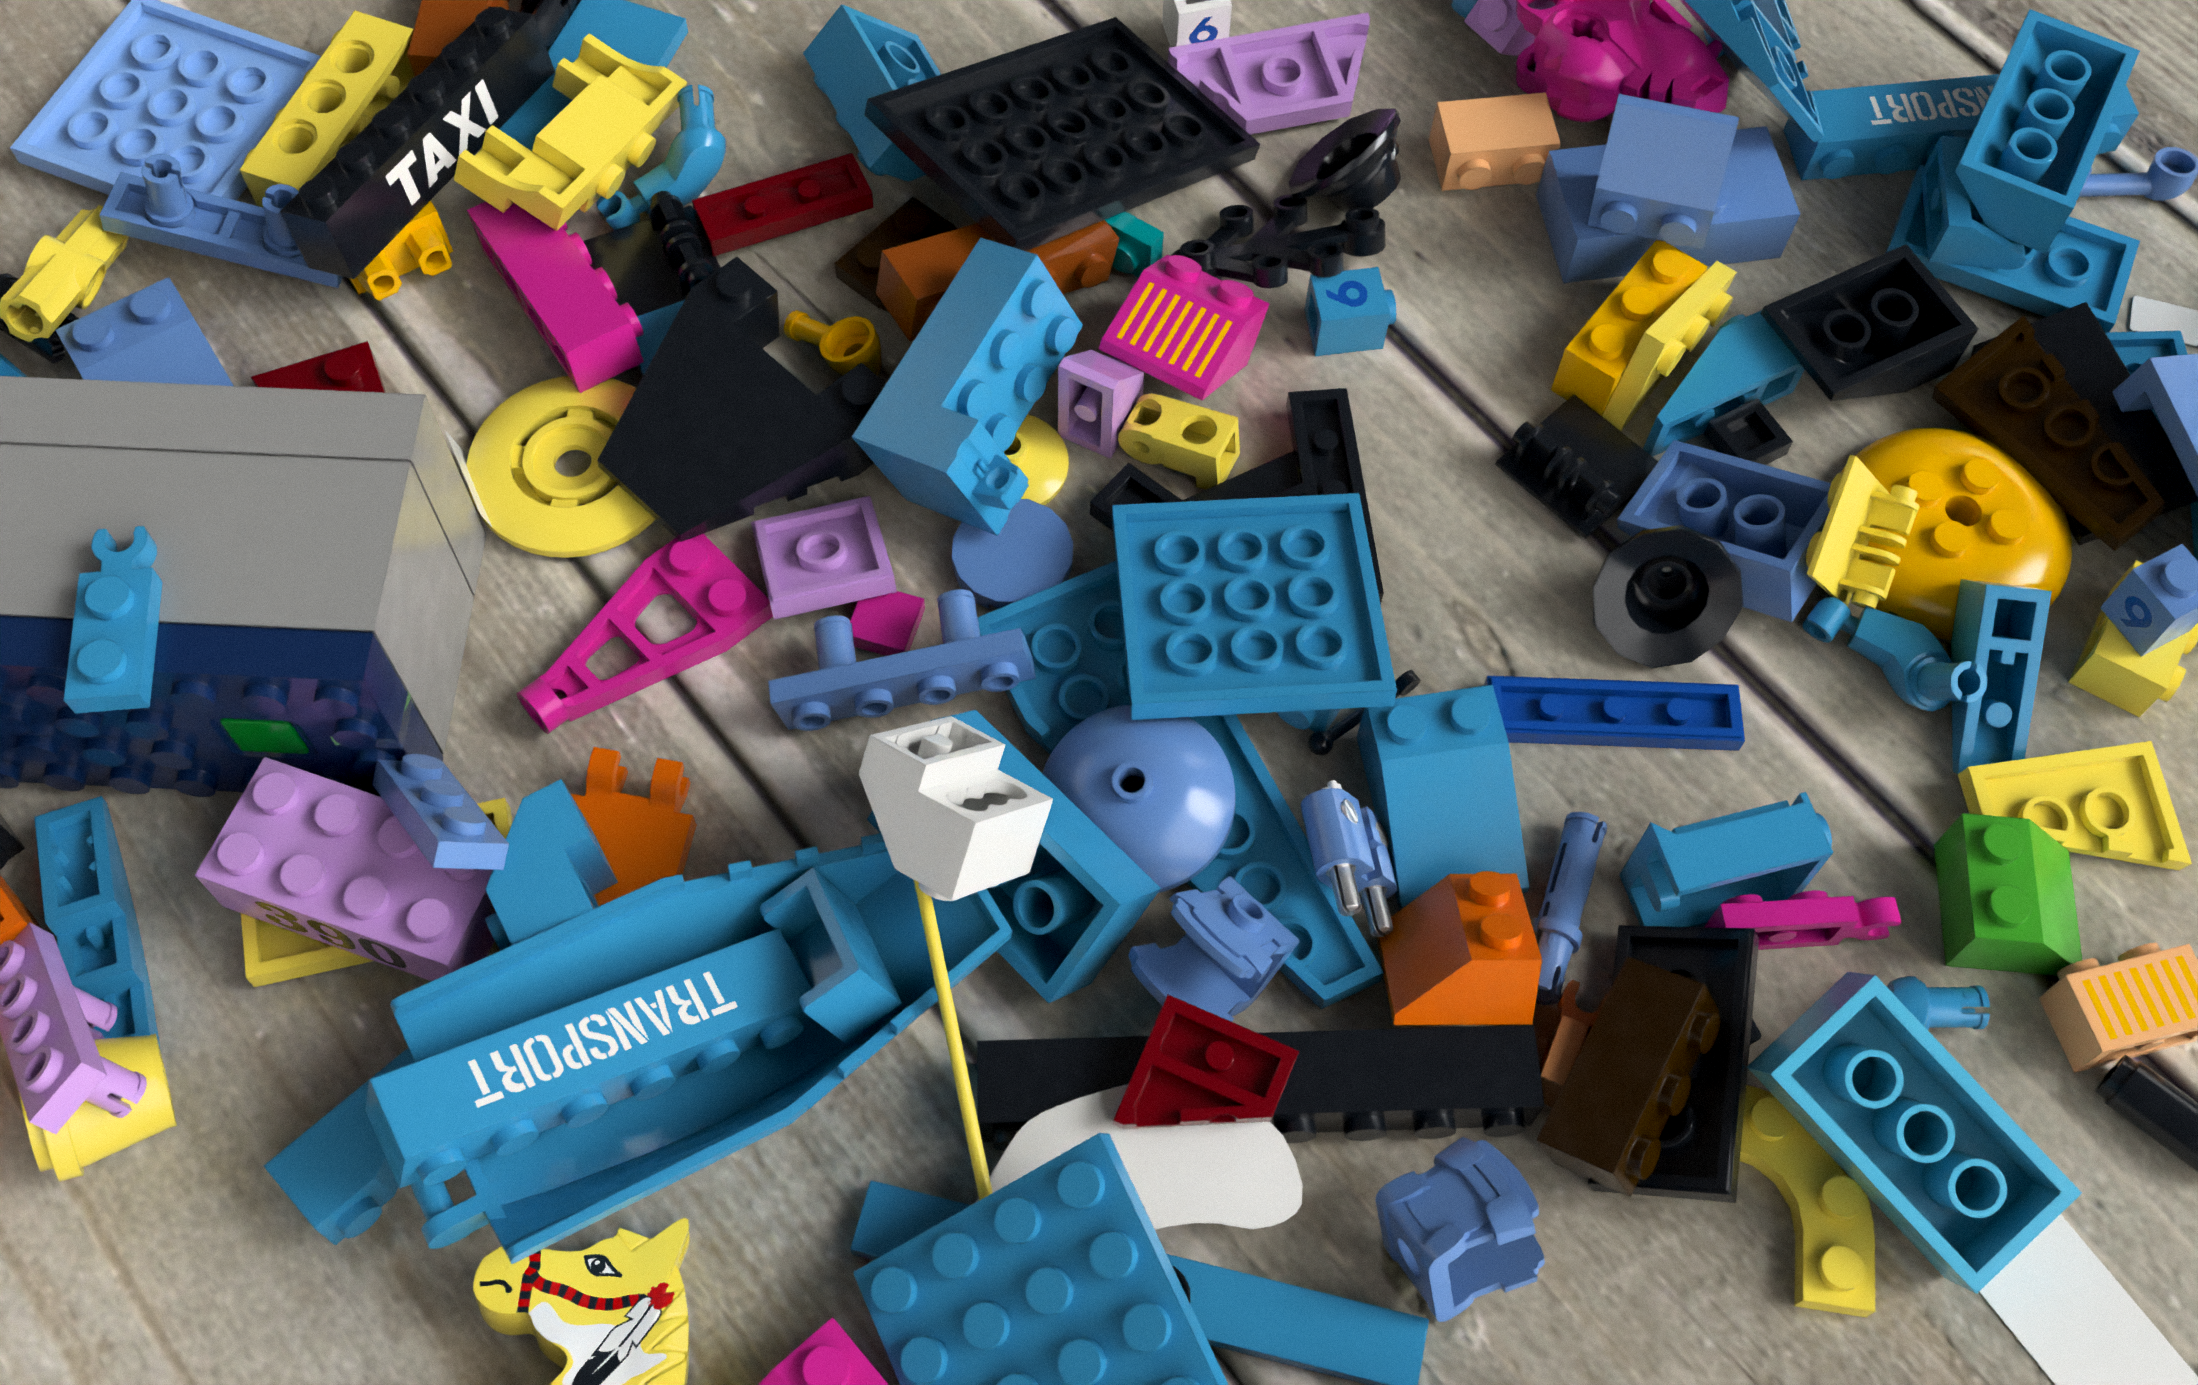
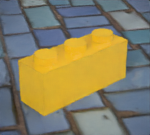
M1655 240L1565 348L1551 391L1566 400L1574 394L1602 416L1644 332L1706 272L1708 266L1665 241Z

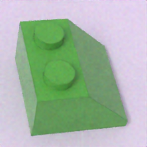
M1962 813L1934 844L1945 966L2057 976V972L2062 968L2081 961L2082 952L2069 850L2030 819Z

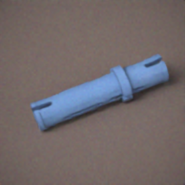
M1572 812L1566 816L1560 845L1554 859L1542 908L1539 911L1538 918L1531 920L1542 957L1536 997L1537 1004L1554 1005L1560 1001L1568 963L1572 953L1578 952L1583 938L1582 932L1579 930L1580 919L1589 894L1600 847H1602L1603 839L1607 832V824L1604 821L1598 822L1599 817L1590 813Z

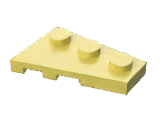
M1716 261L1644 332L1602 415L1603 418L1618 430L1622 431L1665 376L1667 377L1673 371L1685 351L1691 352L1700 342L1709 325L1716 327L1733 301V297L1726 292L1737 273L1736 271Z
M2152 741L1970 766L1958 774L1969 814L2030 819L2069 850V852L2178 871L2192 864Z

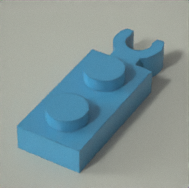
M135 526L133 543L129 548L117 552V543L108 530L98 529L92 539V551L101 563V571L79 573L64 702L75 714L150 708L163 581L153 567L150 568L157 556V546L144 526Z

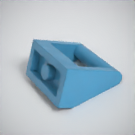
M1941 135L1921 172L1928 262L2006 270L2022 267L2026 261L2024 245L2002 237L1971 217L1970 197L1955 172L1969 140L1963 137Z

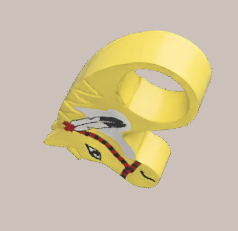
M687 1218L677 1220L652 1239L619 1228L614 1238L602 1240L581 1251H558L544 1248L511 1264L501 1246L482 1259L476 1270L473 1290L483 1320L492 1329L502 1334L534 1335L544 1355L563 1368V1371L550 1385H687L689 1320L685 1289L679 1273L690 1243L689 1221Z

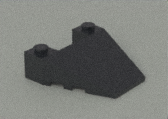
M737 256L691 288L597 460L598 467L680 542L754 515V507L783 496L786 497L788 502L808 494L807 487L838 476L842 482L858 476L874 464L852 438V435L886 383L861 362L825 390L815 395L763 350L765 346L780 336L778 291Z

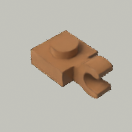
M1571 980L1561 994L1560 1001L1557 1004V1022L1548 1039L1539 1064L1544 1104L1553 1107L1581 1051L1585 1036L1589 1034L1608 996L1606 993L1596 1012H1584L1577 1006L1575 996L1580 986V982Z

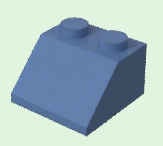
M1619 94L1595 188L1588 226L1607 229L1613 233H1626L1665 241L1676 246L1685 245L1704 249L1739 117Z

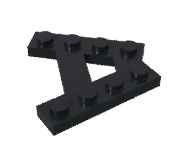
M1347 388L1288 392L1286 409L1293 451L1189 498L1180 499L1128 462L1090 501V515L1113 531L1112 505L1359 493L1380 604L1382 602L1384 591Z

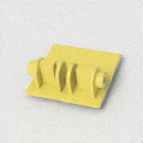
M1850 455L1844 472L1836 474L1830 485L1827 498L1830 510L1822 532H1816L1808 545L1806 553L1807 575L1831 597L1840 599L1847 607L1851 599V603L1862 608L1868 606L1876 609L1879 600H1886L1896 570L1893 567L1864 561L1863 559L1898 566L1901 558L1888 551L1870 547L1868 543L1873 542L1895 548H1905L1906 539L1887 531L1909 536L1920 507L1915 502L1918 492L1909 487L1893 485L1889 494L1857 456Z

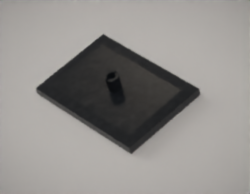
M1116 17L868 98L864 114L997 243L1024 251L1031 250L1252 161L1256 158L1260 143Z

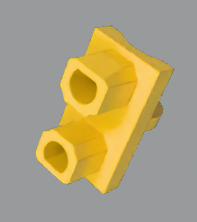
M429 201L355 279L349 278L359 295L368 291L376 300L380 301L398 293L402 285L399 276L420 268L423 274L435 276L452 267L449 253L454 251L432 202Z

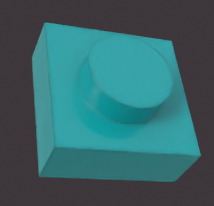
M1126 211L1105 219L1119 237L1112 265L1114 268L1139 278L1144 269L1162 258L1163 231Z

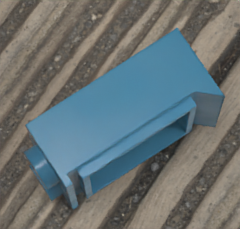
M1803 792L1797 796L1791 806L1785 800L1673 828L1672 832L1650 822L1619 876L1640 926L1704 927L1720 904L1729 898L1754 894L1761 896L1763 901L1787 900L1792 895L1801 893L1833 854L1831 848L1832 836L1825 818L1821 814L1815 813L1807 793Z

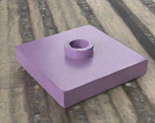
M870 496L751 522L774 620L897 592L894 574Z

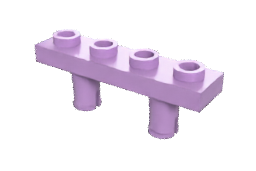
M30 922L13 941L7 940L0 945V1033L29 1123L57 1134L84 1101L108 1111L116 1118H123L132 1109L130 1104L121 1099L125 1098L138 1104L145 1093L147 1081L143 1074L132 1072L99 1055L94 1039H103L104 1037L102 1032L94 1029V1027L97 1026L109 1032L117 1018V1007L73 986L54 935Z

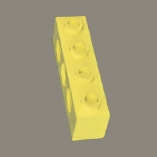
M359 11L352 13L342 29L333 35L326 51L315 66L307 71L302 84L286 106L278 111L271 127L257 146L247 154L244 164L239 169L257 206L263 207L262 199L266 197L265 192L272 185L285 184L299 191L303 184L312 180L336 157V153L340 148L350 143L372 121L377 112L386 108L407 87L408 82L415 77L407 56L414 29Z

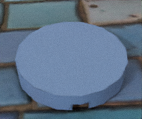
M1020 499L1011 509L1008 520L998 536L961 522L953 536L952 568L959 587L971 591L975 597V603L988 609L989 605L1002 608L1067 581L1073 565V540L1066 523L1050 508L1029 499Z

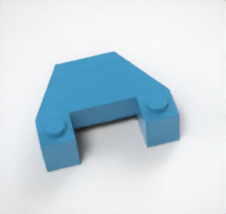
M1680 0L1704 28L1703 31L1708 44L1714 40H1719L1722 44L1723 49L1718 58L1725 54L1736 68L1813 143L1824 137L1814 95L1811 90L1806 92L1802 81L1809 76L1807 67L1803 60L1798 63L1795 62L1797 58L1794 51L1799 49L1801 44L1785 0Z

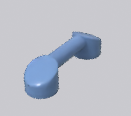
M2166 147L2156 153L2147 173L2091 174V166L2079 197L2144 195L2151 200L2164 201L2173 199L2184 194L2193 184L2198 175V158L2185 149Z

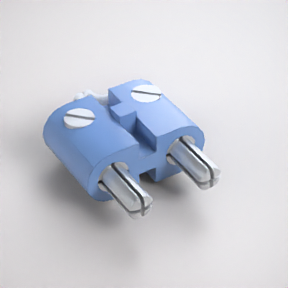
M1335 780L1329 781L1327 783L1328 787L1307 795L1301 801L1300 806L1316 877L1328 887L1333 888L1339 914L1342 916H1353L1361 911V904H1363L1370 934L1374 937H1384L1385 934L1389 935L1393 931L1386 899L1391 897L1397 890L1387 848L1389 844L1388 836L1379 816L1367 806L1360 808L1359 801L1347 791L1342 790L1341 784H1337Z

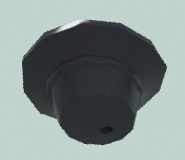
M1396 108L1375 109L1350 118L1322 137L1299 160L1288 182L1294 199L1298 200L1321 195L1324 200H1329L1344 213L1358 207L1374 208L1383 202L1397 188L1401 180L1396 156L1399 154L1396 136L1401 120Z
M1682 525L1642 530L1608 552L1592 584L1593 624L1618 655L1650 668L1693 662L1724 639L1744 605L1741 570L1720 540ZM1664 567L1672 568L1669 572L1662 571Z

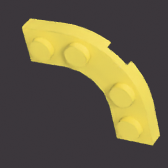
M1746 1085L1740 1162L1754 1166L1777 1186L1790 1208L1795 1233V1306L1859 1317L1870 1316L1875 1312L1874 1222L1867 1195L1863 1192L1861 1186L1848 1176L1771 1092Z

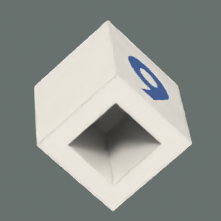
M1163 0L1162 24L1170 47L1228 38L1232 11L1231 1Z

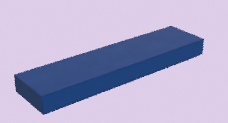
M1487 676L1483 685H1493L1509 743L1739 751L1745 742L1739 685Z

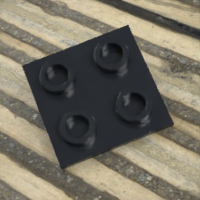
M668 191L657 192L651 197V205L648 209L650 219L583 241L589 251L594 268L602 267L612 281L618 299H616L618 305L620 306L626 302L629 303L637 316L684 301L693 286L721 268L716 256L713 257L694 216L692 206L683 208L681 200L677 196L671 195Z
M1573 394L1535 427L1528 421L1523 423L1512 437L1516 445L1500 457L1495 465L1586 539L1635 495L1658 461Z

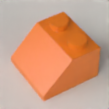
M1481 871L1475 874H1448L1391 916L1393 931L1389 935L1385 934L1384 937H1376L1393 1025H1532L1542 957L1517 873L1500 874L1493 871Z

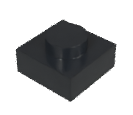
M1758 398L1709 421L1703 434L1717 452L1763 465L1785 456L1793 443L1792 439Z

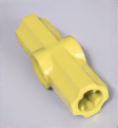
M99 205L92 210L82 209L56 238L44 235L36 244L27 261L24 274L0 299V318L8 326L10 334L27 342L40 337L49 338L75 306L84 310L92 303L103 283L107 269L124 251L129 236L103 230L99 216L103 206Z

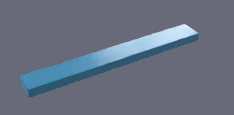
M870 1180L850 1248L851 1253L854 1256L875 1260L971 1205ZM1167 1254L1171 1265L1175 1266L1188 1282L1190 1287V1305L1209 1345L1366 1385H1418L1429 1319Z

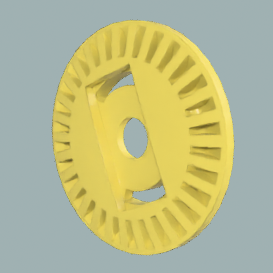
M561 376L526 387L500 404L485 419L477 431L470 446L466 463L492 527L480 515L470 490L469 495L478 515L487 527L502 540L529 553L547 557L571 558L610 550L639 535L651 525L655 518L619 485L609 492L616 482L598 467L597 461L636 388L630 384L610 378L580 393L569 376ZM571 450H581L588 453L592 460L590 467L584 473L568 477L556 471V462L562 454Z

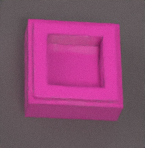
M897 591L858 601L850 620L853 628L854 647L885 656L909 651L925 611L924 598Z

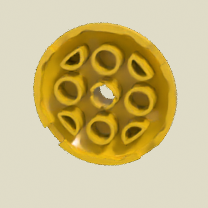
M1916 428L1885 436L1869 444L1854 455L1875 476L1889 494L1893 485L1909 487L1918 492L1915 502L1920 505L1909 536L1887 531L1906 539L1905 548H1895L1873 542L1868 543L1870 547L1888 551L1901 558L1898 566L1863 559L1864 561L1893 567L1896 570L1885 601H1878L1877 610L1888 614L1892 611L1904 619L1923 624L1936 638L1951 640L1961 579L2020 585L2052 591L2050 606L2060 595L2066 584L2072 561V537L2066 513L2048 491L2023 466L1997 445L1981 436L1965 431L1948 428Z

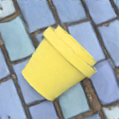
M156 1033L143 1036L94 1039L100 1056L132 1072H139L146 1077L145 1093L138 1104L125 1098L121 1099L130 1104L132 1109L123 1118H116L108 1111L84 1101L57 1134H54L29 1123L20 1096L30 1143L41 1172L54 1169L59 1182L83 1176L84 1167L168 1128L177 1126Z

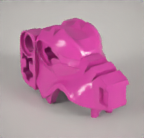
M1516 0L1518 20L1524 24L1526 31L1536 36L1534 43L1524 49L1517 57V84L1527 94L1546 92L1550 108L1557 111V114L1562 118L1576 122H1592L1602 119L1615 111L1619 94L1715 113L1722 112L1726 108L1729 77L1716 60L1723 49L1720 41L1714 40L1706 46L1699 37L1681 24L1663 22L1650 14V5L1653 0H1549L1554 2L1555 5L1543 10L1533 9L1528 6L1537 0ZM1536 63L1535 72L1527 69L1530 65Z

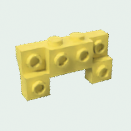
M589 33L583 38L579 56L573 63L563 58L557 64L552 87L572 101L536 135L532 151L492 125L486 130L482 149L475 156L467 150H464L458 156L454 181L502 213L515 203L558 231L578 209L585 213L601 196L607 200L610 199L620 187L626 170L632 164L639 168L646 162L656 144V139L651 134L679 107L677 101L678 92L686 87L688 82L665 66H651L631 60Z

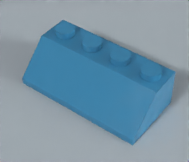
M2029 9L1955 170L1987 228L2002 237L2042 253L2047 252L2075 207L2140 50Z

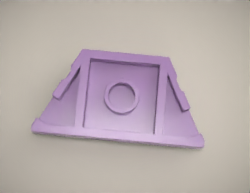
M1368 13L1171 47L1168 50V63L1250 135L1349 117L1366 44L1370 16Z

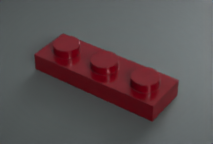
M853 153L692 200L694 216L713 257L874 208L873 192Z

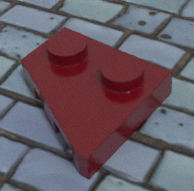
M1167 994L1115 1114L1113 1125L1121 1129L1270 1122L1299 1051Z

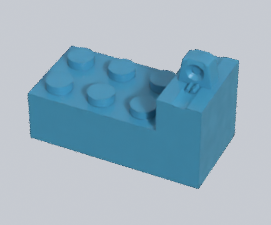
M980 238L852 435L856 443L907 501L996 536L999 535L1007 522L1011 509L1020 501L1029 486L1028 478L1019 467L1011 463L1004 451L1011 446L1017 430L1034 403L1043 395L1049 379L1066 352L1073 347L1077 335L1083 327V324L1038 255Z

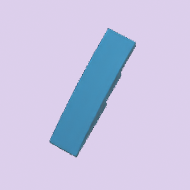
M102 796L35 816L45 924L57 938V946L72 985L104 1002L114 1004L118 1010L116 1021L109 1032L97 1026L94 1029L102 1032L103 1039L143 1036L156 1033L160 1047L152 991L140 930L107 802Z

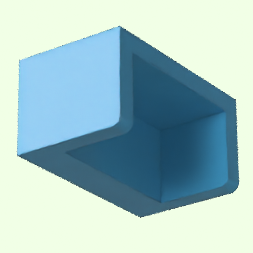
M814 868L760 905L759 909L764 920L775 929L779 928L782 935L791 941L811 986V990L799 999L804 1013L846 1044L902 1004L856 904Z

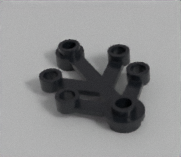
M1288 194L1274 200V217L1246 243L1233 245L1238 238L1249 236L1254 232L1253 209L1245 205H1231L1220 211V228L1208 239L1185 242L1172 255L1185 256L1196 261L1202 267L1201 271L1222 280V277L1252 282L1261 288H1277L1287 283L1288 268L1309 271L1312 275L1318 277H1332L1344 270L1343 252L1358 257L1380 253L1386 246L1385 222L1379 218V212L1376 209L1358 207L1347 211L1345 220L1341 224L1288 234L1295 227L1305 224L1308 220L1307 199L1295 200L1292 194Z

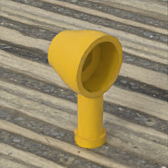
M799 310L792 311L787 316L784 323L785 335L796 341L803 340L819 346L826 363L841 376L861 362L876 375L880 373L882 368L881 343L876 329L868 319L859 316L847 317L829 326L811 319L808 314Z

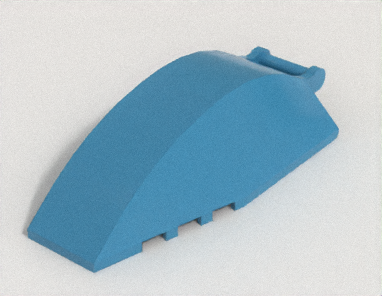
M882 834L861 837V843L858 846L819 853L817 846L796 850L795 859L752 867L750 860L728 864L727 873L684 881L682 874L659 879L393 999L390 1007L414 1062H418L775 930L774 927L764 920L759 909L760 905L814 868L856 904L902 1001L901 1005L846 1044L808 1016L803 1025V1031L785 1045L774 1049H766L764 1044L741 1052L740 1057L734 1063L718 1072L705 1075L699 1069L676 1078L675 1083L669 1089L653 1098L637 1101L634 1096L611 1104L602 1116L586 1125L569 1128L564 1123L539 1133V1137L535 1142L516 1153L498 1156L493 1151L468 1161L464 1171L475 1192V1196L457 1205H454L444 1182L435 1185H424L421 1180L411 1184L410 1186L427 1221L422 1226L421 1231L428 1247L438 1249L467 1237L473 1231L490 1224L511 1264H514L792 1124L937 1003L938 996L914 880L894 868ZM987 889L964 896L955 901H943L932 897L951 990L1011 939L1012 929ZM783 935L807 980L791 941Z

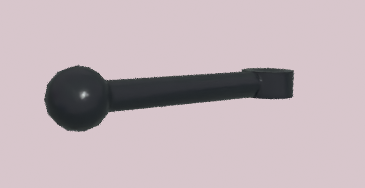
M1413 670L1406 671L1396 679L1397 692L1395 698L1400 695H1407L1420 683V678ZM1365 707L1359 708L1328 731L1314 732L1308 740L1311 752L1321 756L1328 754L1335 740L1361 723Z

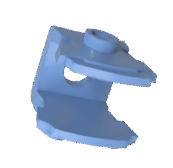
M1229 876L1221 881L1216 890L1201 893L1199 890L1193 889L1175 893L1169 898L1173 903L1171 915L1186 932L1185 936L1176 945L1161 949L1156 943L1131 947L1128 956L1134 975L1162 1006L1168 994L1232 1022L1234 1019L1232 1016L1246 1010L1259 997L1300 940L1269 913L1262 904L1254 899L1236 880Z
M1461 1137L1434 1156L1435 1166L1427 1172L1417 1175L1415 1171L1401 1175L1384 1185L1376 1195L1375 1201L1384 1247L1391 1258L1398 1262L1422 1295L1438 1322L1448 1321L1460 1314L1474 1302V1298L1498 1289H1502L1506 1293L1536 1282L1538 1269L1545 1264L1544 1254L1534 1236L1536 1232L1533 1219L1539 1215V1206L1536 1198L1519 1170L1506 1156L1485 1140L1474 1142Z

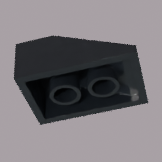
M1907 244L1763 307L1760 313L1830 401L1903 393L1953 371L1979 329Z

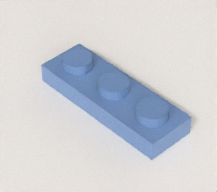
M408 754L403 756L402 761L377 760L372 785L433 868L504 870L509 843L441 760L423 754Z

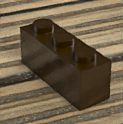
M1627 956L1536 1139L1556 1165L1631 1197L1639 1179L1645 1180L1651 1175L1660 1155L1661 1143L1659 1137L1669 1116H1676L1683 1109L1689 1096L1691 1087L1689 1074L1699 1053L1705 1054L1712 1048L1719 1032V1010L1705 984Z

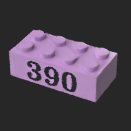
M267 757L263 758L195 874L196 878L225 908L429 981H434L487 957L495 941L485 920V917L496 912L485 890L493 870L433 868L382 797Z

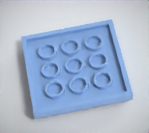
M131 0L11 145L10 149L21 164L107 195L110 194L120 172L142 177L141 169L142 166L145 167L144 162L148 157L155 154H168L180 162L185 188L237 201L247 187L239 170L244 164L247 154L257 146L273 124L278 111L286 106L302 84L307 71L315 66L321 56L159 0Z

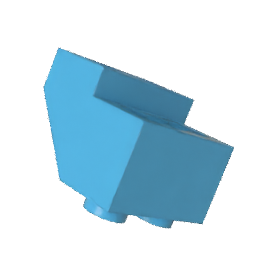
M562 779L522 798L506 837L509 847L504 870H493L485 888L496 911L485 917V920L500 950H503L599 907L594 895L618 883L592 828Z

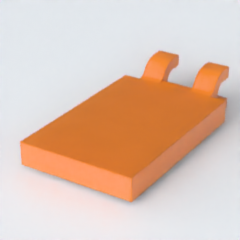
M593 747L587 768L585 796L571 795L592 828L618 880V883L594 895L599 906L659 879L683 875L697 826L693 815L680 813L690 787L689 778L682 777L685 768L683 762L657 758L651 779L650 798L621 793L628 770L624 766H619L621 759L619 751Z

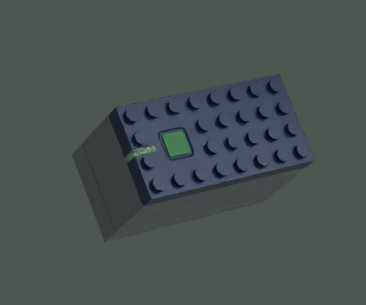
M0 376V788H16L21 782L44 783L52 788L63 791H81L85 785L111 786L118 791L129 794H145L150 791V788L176 789L181 793L195 797H210L216 791L243 793L263 758L267 757L381 797L372 785L377 760L402 761L405 755L423 754L435 757L443 762L442 754L445 751L474 602L473 595L475 596L485 546L486 532L426 395ZM135 526H144L157 546V556L150 568L153 567L163 581L150 708L75 714L64 702L79 573L101 571V563L92 551V539L98 529L108 530L117 543V552L129 548L133 543Z

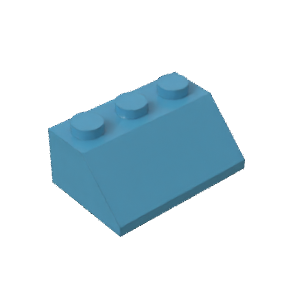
M841 4L803 52L815 73L813 77L814 82L830 99L837 112L835 115L837 122L852 137L859 150L858 158L869 171L878 176L887 174L908 182L923 177L926 174L864 114L868 98L941 75L918 35Z

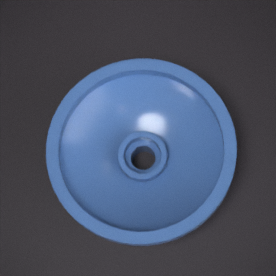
M1130 705L1117 706L1098 712L1077 724L1060 740L1049 756L1042 773L1161 887L1158 893L1174 889L1201 873L1224 846L1233 824L1236 795L1232 770L1227 757L1214 737L1204 727L1189 717L1131 720ZM1130 776H1139L1145 781L1144 786L1134 793L1122 790L1121 784Z

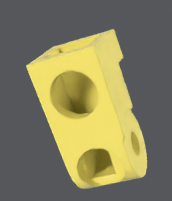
M1149 393L1142 395L1137 400L1118 434V442L1121 448L1132 458L1152 465L1161 463L1164 467L1196 477L1197 487L1205 490L1226 481L1240 455L1238 417L1158 394Z

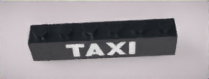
M488 7L481 11L475 17V21L453 42L447 44L442 49L441 54L421 74L413 77L408 82L407 87L386 108L377 112L372 121L350 143L338 150L336 157L312 180L301 186L299 193L280 210V213L309 268L355 279L455 176L458 156L464 150L475 155L483 146L486 130L492 125L500 129L549 79L555 70L534 14L506 10L503 7Z

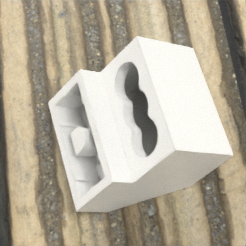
M952 716L871 734L859 770V777L894 868L919 882V888L922 892L943 901H955L964 896L1028 874L1053 802L1051 797L998 770L1005 748L1004 743Z

